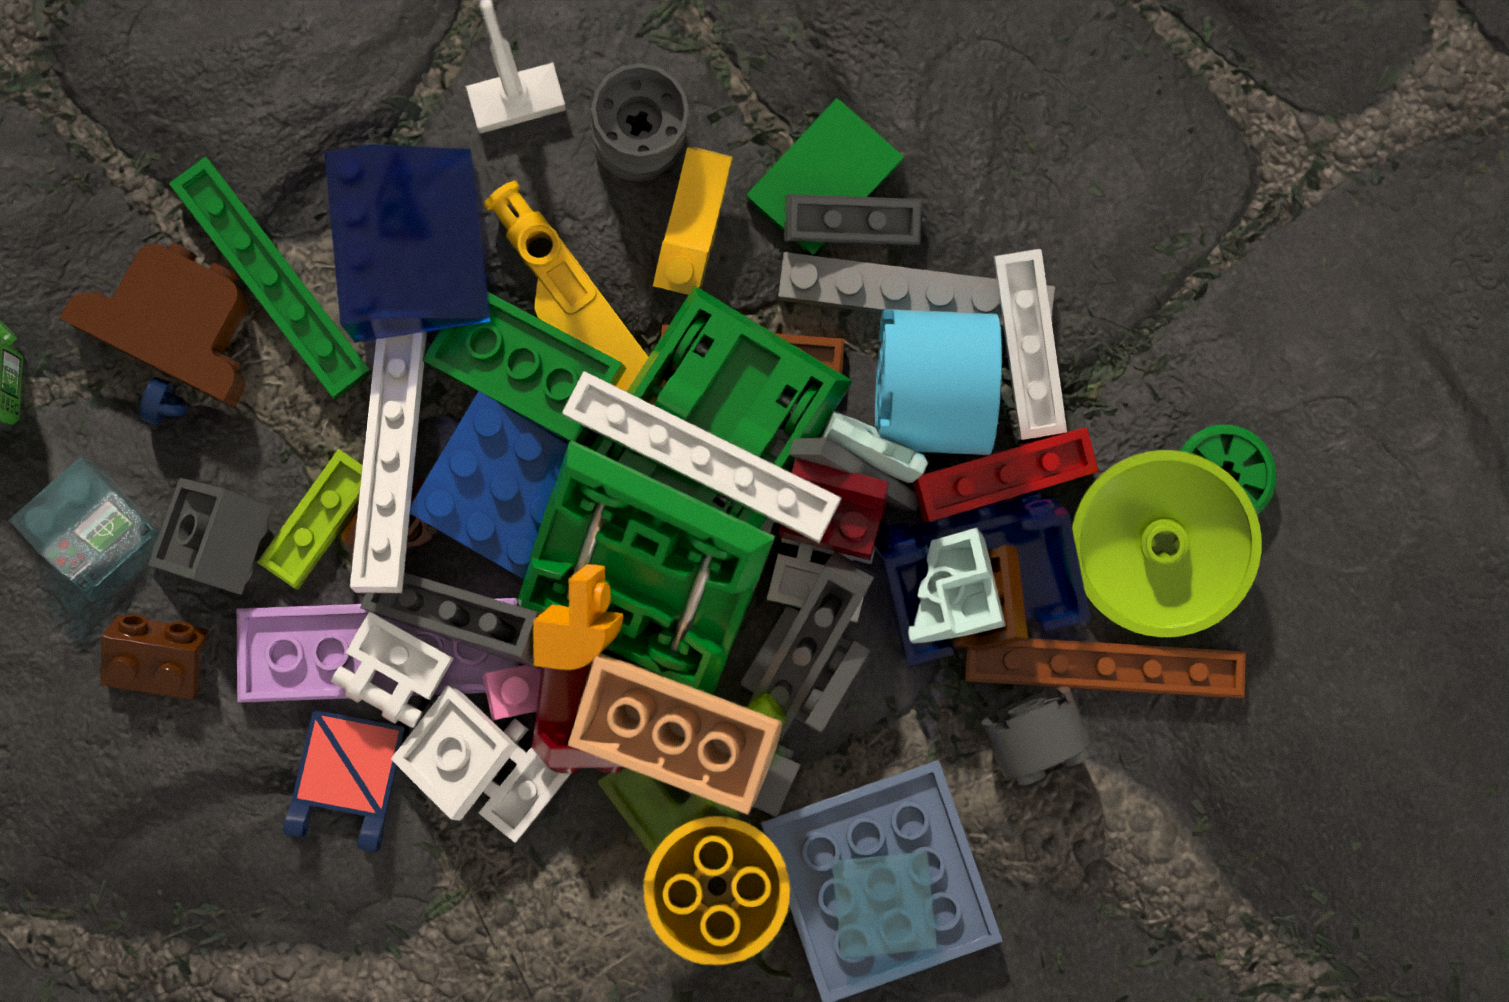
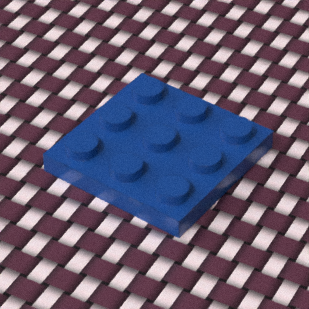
M478 391L412 501L410 514L524 580L535 540L552 489L555 487L568 444Z

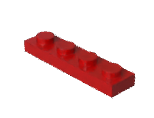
M1086 427L922 474L913 484L923 521L931 522L1097 473L1099 470Z

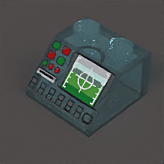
M82 456L9 519L44 559L85 593H90L158 532L156 527L99 464Z

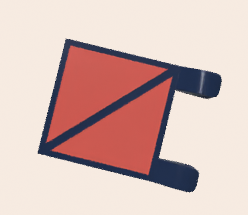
M313 709L292 801L283 826L284 834L291 837L304 838L309 828L311 806L365 816L358 838V848L365 851L378 852L383 840L385 819L397 770V765L391 758L403 743L406 727Z

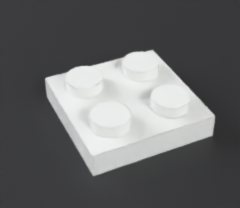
M448 685L391 760L450 819L461 821L518 746L458 688Z

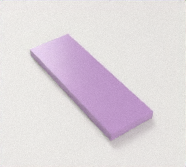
M517 598L495 599L518 606ZM361 604L237 609V702L350 699L345 696L346 690L331 683V680L340 666L355 674L362 663L348 655L346 651L369 612L361 609ZM380 616L454 658L433 695H441L448 685L458 688L463 694L486 693L483 674L520 666V663ZM376 671L371 682L390 694H393L398 685V682L379 671ZM413 691V693H412L411 696H421V695Z

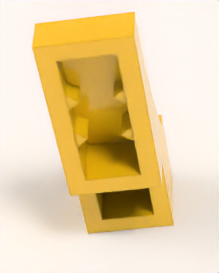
M691 146L687 147L664 241L662 242L653 282L654 287L687 295L690 294L694 286L702 290L732 165V156Z

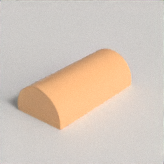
M600 653L594 659L568 745L748 814L757 799L769 770L780 737L782 721Z

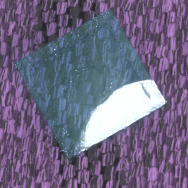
M927 851L831 860L841 958L937 949Z

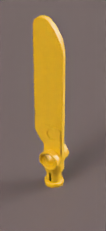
M514 180L504 184L484 201L483 206L487 211H494L508 230L506 238L521 256L524 263L538 278L534 306L538 318L622 362L627 369L616 387L627 392L649 357L559 238L556 230L549 225L541 212H533L518 192L520 185L517 181ZM508 205L512 206V208L518 214V218L515 217V215L509 209ZM537 238H546L553 243L551 252L543 258H536L528 253L530 244ZM664 379L660 386L664 388L667 381ZM653 396L649 404L654 406L657 397Z

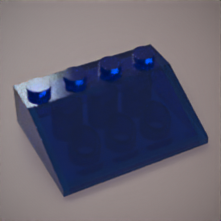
M369 144L324 152L340 325L352 340L357 343L491 322L471 150Z

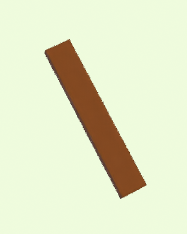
M1028 638L988 650L965 648L964 682L1241 699L1244 698L1246 652Z

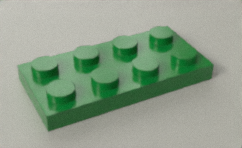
M472 283L468 284L422 359L429 367L475 392H482L568 442L574 441L580 445L590 429L564 417L562 412L583 372L616 387L627 369L622 362Z

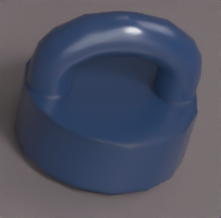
M154 377L149 381L143 393L139 417L142 421L159 425L165 416L179 417L187 413L189 405L183 398L172 395L173 382Z

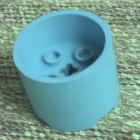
M883 309L879 330L881 348H879L875 390V428L879 433V437L916 452L990 455L993 450L997 430L1001 388V329L998 315Z

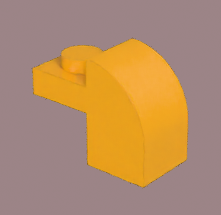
M585 565L569 579V607L551 605L533 620L534 666L562 670L583 667L593 661L616 638L622 626L623 614L606 612L610 603L611 590L609 584L605 583V566Z

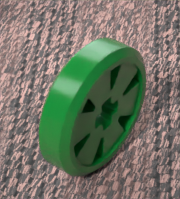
M1215 425L1194 434L1178 450L1208 459L1221 468L1223 464L1229 467L1228 473L1234 477L1246 492L1257 515L1270 502L1276 486L1275 462L1264 442L1252 432L1234 425Z

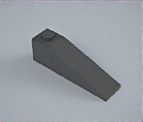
M838 552L832 554L746 707L747 709L782 721L781 733L777 744H780L876 575Z
M404 573L402 593H365L360 606L365 611H370L402 624L541 670L540 666H534L533 620L540 615L536 611L408 573Z

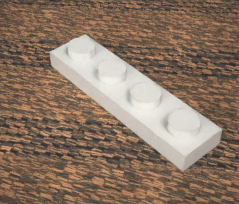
M1035 249L993 256L1019 438L1023 440L1067 433L1042 250Z

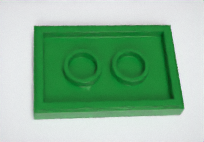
M836 98L746 194V200L784 233L785 195L870 197L903 162L904 156ZM795 242L811 256H815L827 244Z

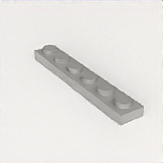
M784 252L778 295L779 301L881 314L883 309L997 314L1000 321V329H1004L997 279ZM1047 286L1051 318L1055 286Z

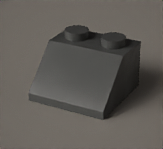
M179 478L148 565L241 595L245 584L253 573V560L260 540L268 530V517L272 506L227 489Z

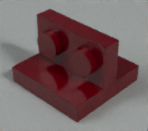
M796 458L791 474L840 497L841 501L820 543L783 525L780 526L779 537L870 561L878 531L882 529L886 515L889 481L857 473H848Z

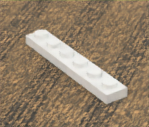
M423 324L378 325L350 581V587L355 593H402L424 361L422 359L425 356L427 331Z
M583 372L562 412L564 417L820 543L841 501L840 497L586 372Z

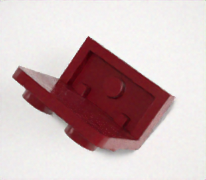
M617 659V660H620V661H623V662H625V663H628V664L633 665L632 663H630V662H629L628 660H626V659ZM594 660L583 667L572 670L541 667L532 749L552 771L568 774L577 772L578 768H595L605 773H619L623 770L621 765L568 745Z

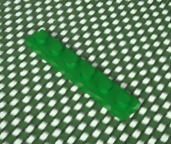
M204 157L169 183L335 400L339 399L373 373L207 157Z

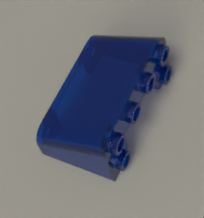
M1036 490L1015 496L1013 501L1001 504L995 502L971 509L969 512L951 515L931 522L910 527L905 523H898L882 528L880 530L881 535L876 538L875 550L901 649L908 666L954 655L950 639L913 644L910 641L908 632L910 626L914 627L921 600L918 598L921 581L927 576L929 568L927 556L931 541L977 528L985 538L988 550L1003 545L1018 547L1026 620L1035 618L1045 631L1090 620L1069 512L1054 498L1042 495L1041 490Z

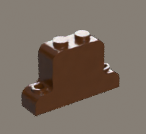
M172 242L169 249L160 244H148L137 252L119 287L111 298L94 290L93 293L76 294L68 301L59 319L73 328L235 409L244 392L245 380L238 371L241 364L223 354L248 308L246 295L234 284L238 277L235 273L216 263H212L210 269L194 262L197 255Z

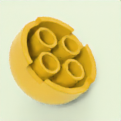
M702 817L687 822L675 829L661 842L654 852L644 879L645 906L649 921L656 934L678 955L704 965L743 961L760 952L770 943L781 928L789 906V877L780 852L773 842L758 828L732 817ZM721 877L725 880L727 887L722 894L716 895L710 892L708 883L712 878Z

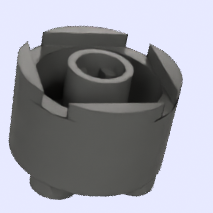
M1069 687L1056 688L1059 695L1056 698L1047 699L1043 691L1011 703L996 711L999 720L994 724L988 718L982 721L981 724L1005 778H1016L1019 785L1023 786L1045 777L1044 769L1061 762L1063 767H1070L1090 757L1087 747L1091 744V739Z

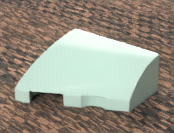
M837 411L832 412L821 438L831 440L883 473L906 483H912L923 474L928 463L923 454L879 437L875 427Z
M974 528L932 540L927 556L929 565L927 576L921 581L918 598L921 600L914 627L910 626L908 632L910 641L913 644L938 641L1006 626L986 541L980 531Z

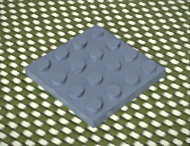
M939 760L761 822L765 835L776 846L786 865L790 885L789 906L822 1002H834L1003 942Z

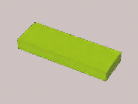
M338 449L257 563L298 590L358 507L363 465Z

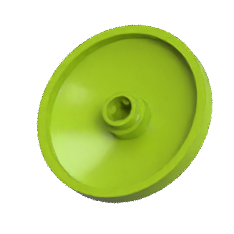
M1155 450L1136 454L1121 460L1103 472L1092 483L1080 501L1071 531V555L1075 574L1089 600L1103 615L1121 627L1154 637H1178L1197 633L1213 626L1228 616L1241 603L1250 590L1257 575L1262 552V537L1258 517L1252 502L1239 483L1228 472L1210 460L1195 454L1176 450Z

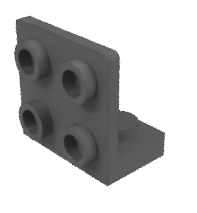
M791 606L785 608L742 679L741 685L752 693L756 691L799 611ZM840 637L797 712L795 719L818 733H822L870 650L856 641L851 643Z

